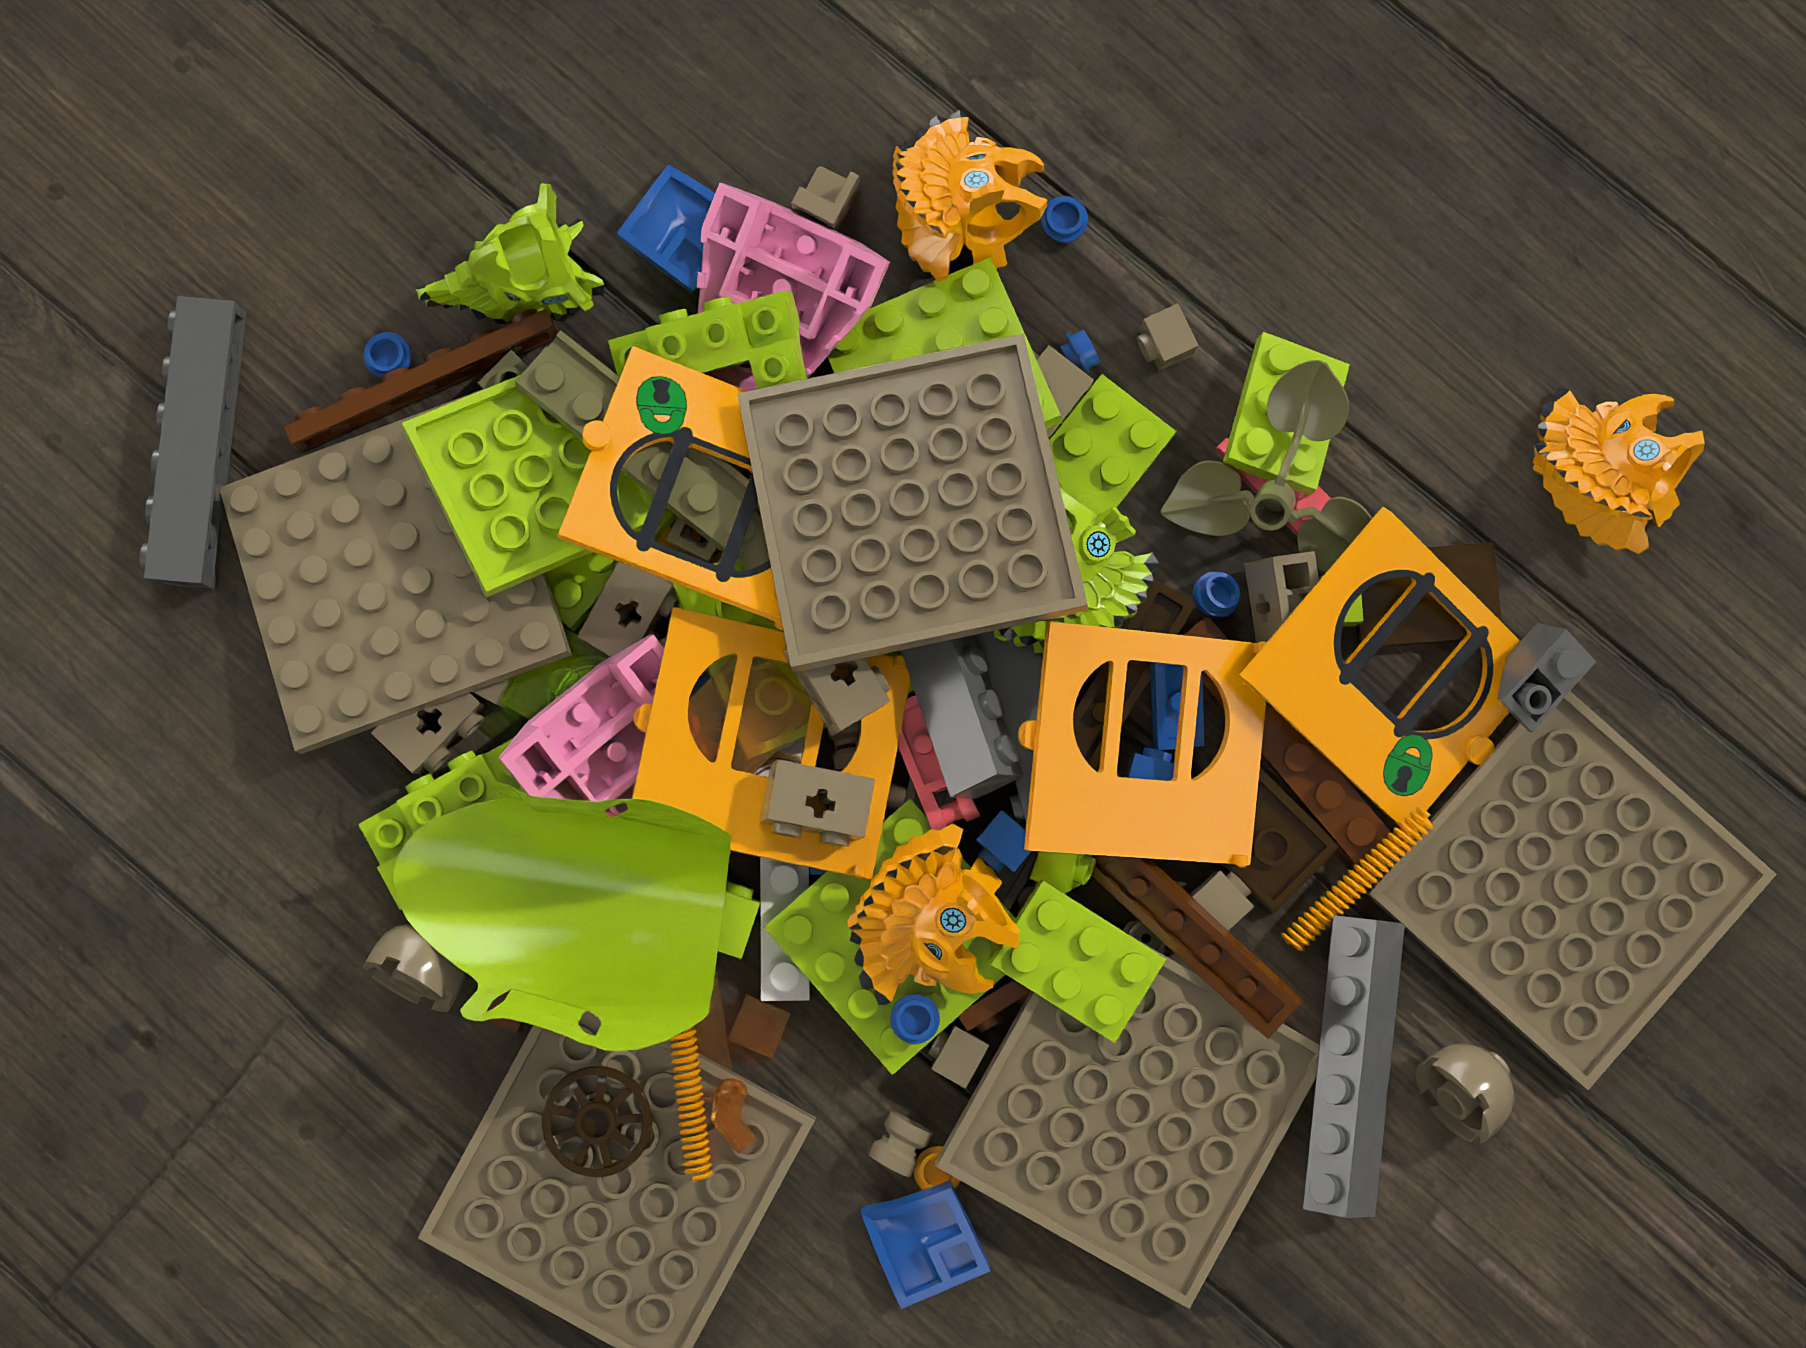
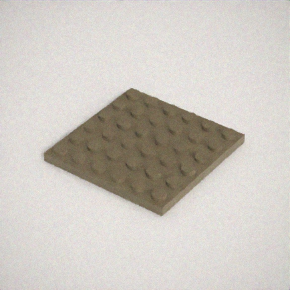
M1024 334L737 394L790 666L793 673L1087 611L1086 595Z
M464 397L221 487V497L294 751L300 754L572 655L546 572L490 597H485L402 430V422Z
M1570 691L1533 733L1528 732L1517 722L1486 760L1476 768L1430 820L1434 830L1426 828L1428 836L1421 834L1423 837L1422 841L1415 839L1417 846L1409 844L1411 851L1404 849L1406 857L1399 855L1400 862L1394 861V867H1389V873L1384 872L1383 878H1379L1377 883H1374L1372 888L1366 892V895L1397 923L1405 924L1404 929L1577 1085L1584 1090H1589L1777 874Z
M1150 948L1167 960L1116 1043L1105 1038L1038 994L1030 991L934 1164L944 1172L1190 1309L1317 1077L1320 1045L1284 1024L1267 1039L1199 975Z
M585 1011L578 1025L585 1033L596 1035L601 1022L590 1011ZM533 1025L418 1239L614 1348H693L814 1124L816 1117L698 1053L699 1056L696 1059L700 1061V1064L697 1067L701 1069L698 1075L702 1077L698 1083L703 1085L700 1091L704 1093L701 1099L705 1101L702 1106L706 1109L703 1114L707 1117L703 1122L708 1125L704 1130L708 1132L705 1138L709 1140L707 1146L710 1150L707 1153L711 1155L708 1161L712 1163L709 1169L713 1173L708 1178L693 1182V1176L705 1173L685 1174L684 1170L704 1165L685 1167L683 1163L684 1161L697 1160L704 1157L684 1159L682 1155L703 1149L683 1151L681 1149L682 1146L700 1143V1141L682 1143L680 1140L684 1137H692L699 1134L681 1135L679 1132L699 1126L680 1127L678 1124L698 1118L679 1119L677 1116L698 1110H676L678 1106L690 1105L696 1102L678 1104L675 1102L678 1098L694 1095L677 1096L674 1094L679 1090L693 1088L674 1087L675 1083L693 1079H673L674 1075L692 1071L673 1072L672 1069L674 1067L688 1065L689 1063L672 1064L671 1061L688 1056L672 1057L670 1055L673 1051L688 1048L671 1049L669 1047L671 1044L679 1042L667 1040L638 1050L605 1051ZM603 1065L622 1071L640 1084L649 1101L653 1115L652 1130L645 1150L631 1166L607 1177H586L568 1170L551 1154L543 1136L542 1112L548 1095L562 1078L584 1067ZM597 1075L577 1079V1083L590 1101L594 1100L596 1096ZM606 1076L604 1100L611 1102L626 1086L620 1081ZM568 1086L561 1091L554 1104L574 1110L581 1108V1104ZM633 1093L616 1109L618 1115L642 1113L639 1102ZM551 1113L550 1127L552 1136L575 1127L576 1121L574 1119ZM643 1123L619 1124L617 1129L638 1144ZM576 1135L557 1144V1147L566 1158L573 1162L583 1142V1138L580 1135ZM608 1139L607 1142L614 1166L626 1159L631 1154V1151L615 1139ZM597 1143L590 1145L581 1164L582 1167L592 1169L604 1168L600 1148Z

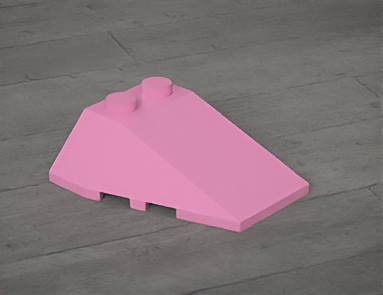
M719 183L701 230V242L704 245L701 272H698L697 288H700L698 313L704 312L702 303L730 296L732 303H742L784 290L792 291L799 316L800 345L808 379L872 306L890 262L864 244L791 209L730 185ZM750 362L706 374L746 391L757 390Z
M654 634L648 635L598 664L525 723L499 756V760L527 795L584 801L632 799L646 734L636 728L634 714L641 705L652 703L664 650ZM689 701L688 723L691 735L701 753L710 762H713L708 757L700 734L702 729L698 717L694 715ZM620 803L605 811L621 814L628 810V806L626 803Z

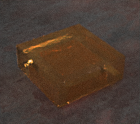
M747 994L728 1040L773 1058L791 1012Z

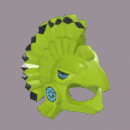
M541 183L537 204L520 209L512 215L508 223L496 225L484 241H475L474 250L471 251L468 262L464 261L457 265L454 272L444 275L445 279L417 288L416 291L419 300H425L427 307L442 305L445 309L453 306H459L460 310L470 308L478 320L489 317L500 325L511 322L515 315L529 309H537L538 312L546 309L555 321H558L564 314L574 316L577 306H580L585 311L589 310L594 306L591 301L592 296L604 295V283L599 277L584 272L568 256L571 242L582 230L583 222L577 218L569 226L562 223L557 226L556 194L552 190L551 184Z
M1061 488L1066 515L1073 524L1070 532L1088 609L1086 612L994 631L995 638L1001 641L1013 639L1017 647L1033 644L1035 654L1043 653L1046 621L1119 629L1123 625V620L1135 616L1137 606L1147 599L1146 590L1154 582L1152 572L1159 563L1153 553L1134 557L1126 551L1114 552L1116 543L1136 534V530L1130 525L1128 517L1122 515L1116 507H1111L1097 515Z

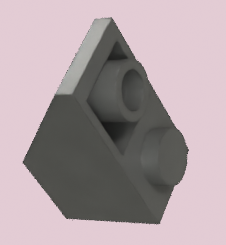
M1537 623L1506 657L1497 699L1528 732L1533 733L1596 661L1567 629Z

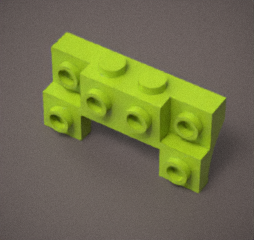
M788 290L742 303H732L730 296L702 303L704 312L688 316L686 309L668 312L658 316L660 320L659 325L608 340L619 377H621L632 346L705 375L750 362L757 389L807 379L800 345L799 316L793 293Z
M513 739L486 754L476 756L474 751L471 750L447 763L451 771L435 780L431 774H427L413 781L405 787L408 795L397 800V803L358 824L380 863L377 869L400 910L402 908L398 902L393 885V869L398 854L417 829L453 810L501 798L502 794L489 785L492 781L510 785L518 791L525 793L499 760V756Z

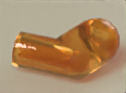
M732 1078L721 1081L714 1090L710 1118L734 1150L740 1153L757 1137L741 1119L744 1102L747 1097V1088L741 1080Z

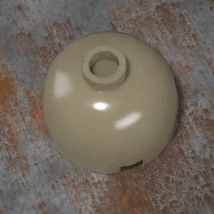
M411 924L396 926L386 932L374 946L363 965L365 970L375 967L376 970L372 978L390 991L415 1004L419 1003L420 997L434 1000L435 1002L431 1009L439 1012H448L465 979V972L436 951L418 934Z
M1467 1043L1453 1044L1434 1052L1418 1065L1415 1076L1421 1095L1429 1089L1440 1104L1439 1106L1430 1107V1109L1450 1131L1462 1139L1472 1142L1478 1136L1481 1137L1480 1143L1486 1142L1499 1131L1511 1114L1515 1098L1512 1080L1509 1076L1510 1070L1504 1059L1495 1052H1488L1481 1047Z

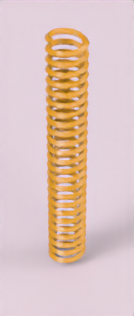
M1416 807L1417 813L1410 812L1411 818L1405 817V823L1399 822L1400 829L1394 828V834L1388 833L1389 840L1382 838L1383 845L1377 844L1378 851L1371 849L1373 857L1365 854V859L1368 862L1360 859L1362 867L1354 865L1356 872L1348 870L1350 877L1343 875L1344 882L1337 880L1339 888L1332 886L1334 894L1326 891V896L1329 900L1324 896H1320L1324 906L1320 902L1315 901V906L1318 910L1314 907H1309L1312 915L1304 912L1306 920L1298 917V922L1302 927L1296 922H1292V926L1297 933L1292 928L1287 927V932L1292 939L1286 933H1281L1284 941L1299 951H1304L1303 945L1310 946L1309 940L1315 941V935L1321 936V930H1327L1326 924L1332 925L1331 918L1333 919L1334 915L1338 916L1336 913L1344 915L1342 908L1349 909L1348 903L1355 904L1354 898L1360 899V893L1366 894L1365 887L1372 888L1370 881L1377 883L1375 875L1378 878H1383L1381 870L1389 873L1386 865L1394 867L1392 860L1400 862L1398 855L1406 857L1403 849L1411 851L1409 844L1417 846L1415 839L1422 841L1423 837L1421 834L1428 836L1426 828L1434 830V826L1428 820L1430 814L1421 807Z
M691 1027L684 1031L687 1033L678 1034L669 1039L670 1041H687L673 1043L669 1047L671 1049L688 1048L673 1051L670 1055L672 1057L688 1056L671 1061L672 1064L689 1063L688 1065L674 1067L672 1069L673 1072L692 1071L674 1075L673 1079H693L675 1083L674 1087L693 1088L679 1090L674 1094L677 1096L694 1095L678 1098L675 1101L678 1104L696 1102L690 1105L678 1106L676 1110H698L677 1116L679 1119L698 1118L678 1124L680 1127L699 1126L679 1132L681 1135L699 1134L692 1137H684L680 1140L682 1143L700 1141V1143L682 1146L681 1149L683 1151L703 1149L682 1155L684 1159L704 1157L697 1160L684 1161L683 1163L685 1167L704 1165L684 1170L685 1174L705 1173L693 1176L692 1181L694 1182L710 1177L713 1171L709 1169L712 1165L708 1161L711 1155L707 1153L710 1150L707 1146L709 1140L705 1138L708 1132L704 1130L708 1125L703 1122L707 1118L703 1114L706 1109L702 1106L705 1101L701 1099L704 1093L700 1091L703 1085L698 1083L702 1077L698 1075L701 1072V1069L697 1067L700 1061L696 1059L699 1056L695 1052L698 1046L694 1044L698 1039L693 1036L697 1031Z

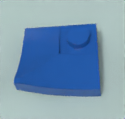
M667 165L616 233L615 237L692 294L697 287L698 272H701L704 245L701 242L702 225L715 193L683 172Z
M951 1180L901 1198L870 1204L861 1208V1215L870 1239L901 1309L991 1271L987 1256Z

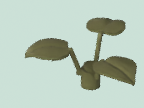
M1312 360L1298 364L1287 371L1274 385L1268 398L1267 414L1270 424L1279 431L1294 432L1276 480L1264 483L1254 497L1250 491H1241V478L1232 467L1219 461H1202L1188 468L1181 476L1161 509V514L1188 530L1213 536H1225L1240 531L1248 523L1250 515L1258 527L1269 531L1280 529L1286 522L1294 524L1297 519L1311 517L1302 523L1298 531L1300 553L1315 551L1317 569L1327 572L1371 521L1372 517L1362 505L1352 499L1341 496L1328 500L1321 512L1314 507L1299 510L1293 509L1296 502L1295 493L1285 482L1300 445L1302 435L1318 442L1331 439L1342 430L1349 415V400L1340 381L1327 363L1320 360Z

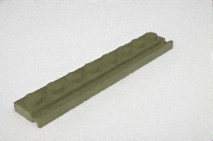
M560 330L554 341L548 347L546 346L515 381V385L518 390L583 441L582 433L585 425L595 420L603 421L620 377ZM665 441L641 449L627 461L621 472L654 497L673 444L670 441ZM688 448L666 508L723 552L749 480L726 461L697 449ZM758 501L736 563L744 570L755 568L769 560Z

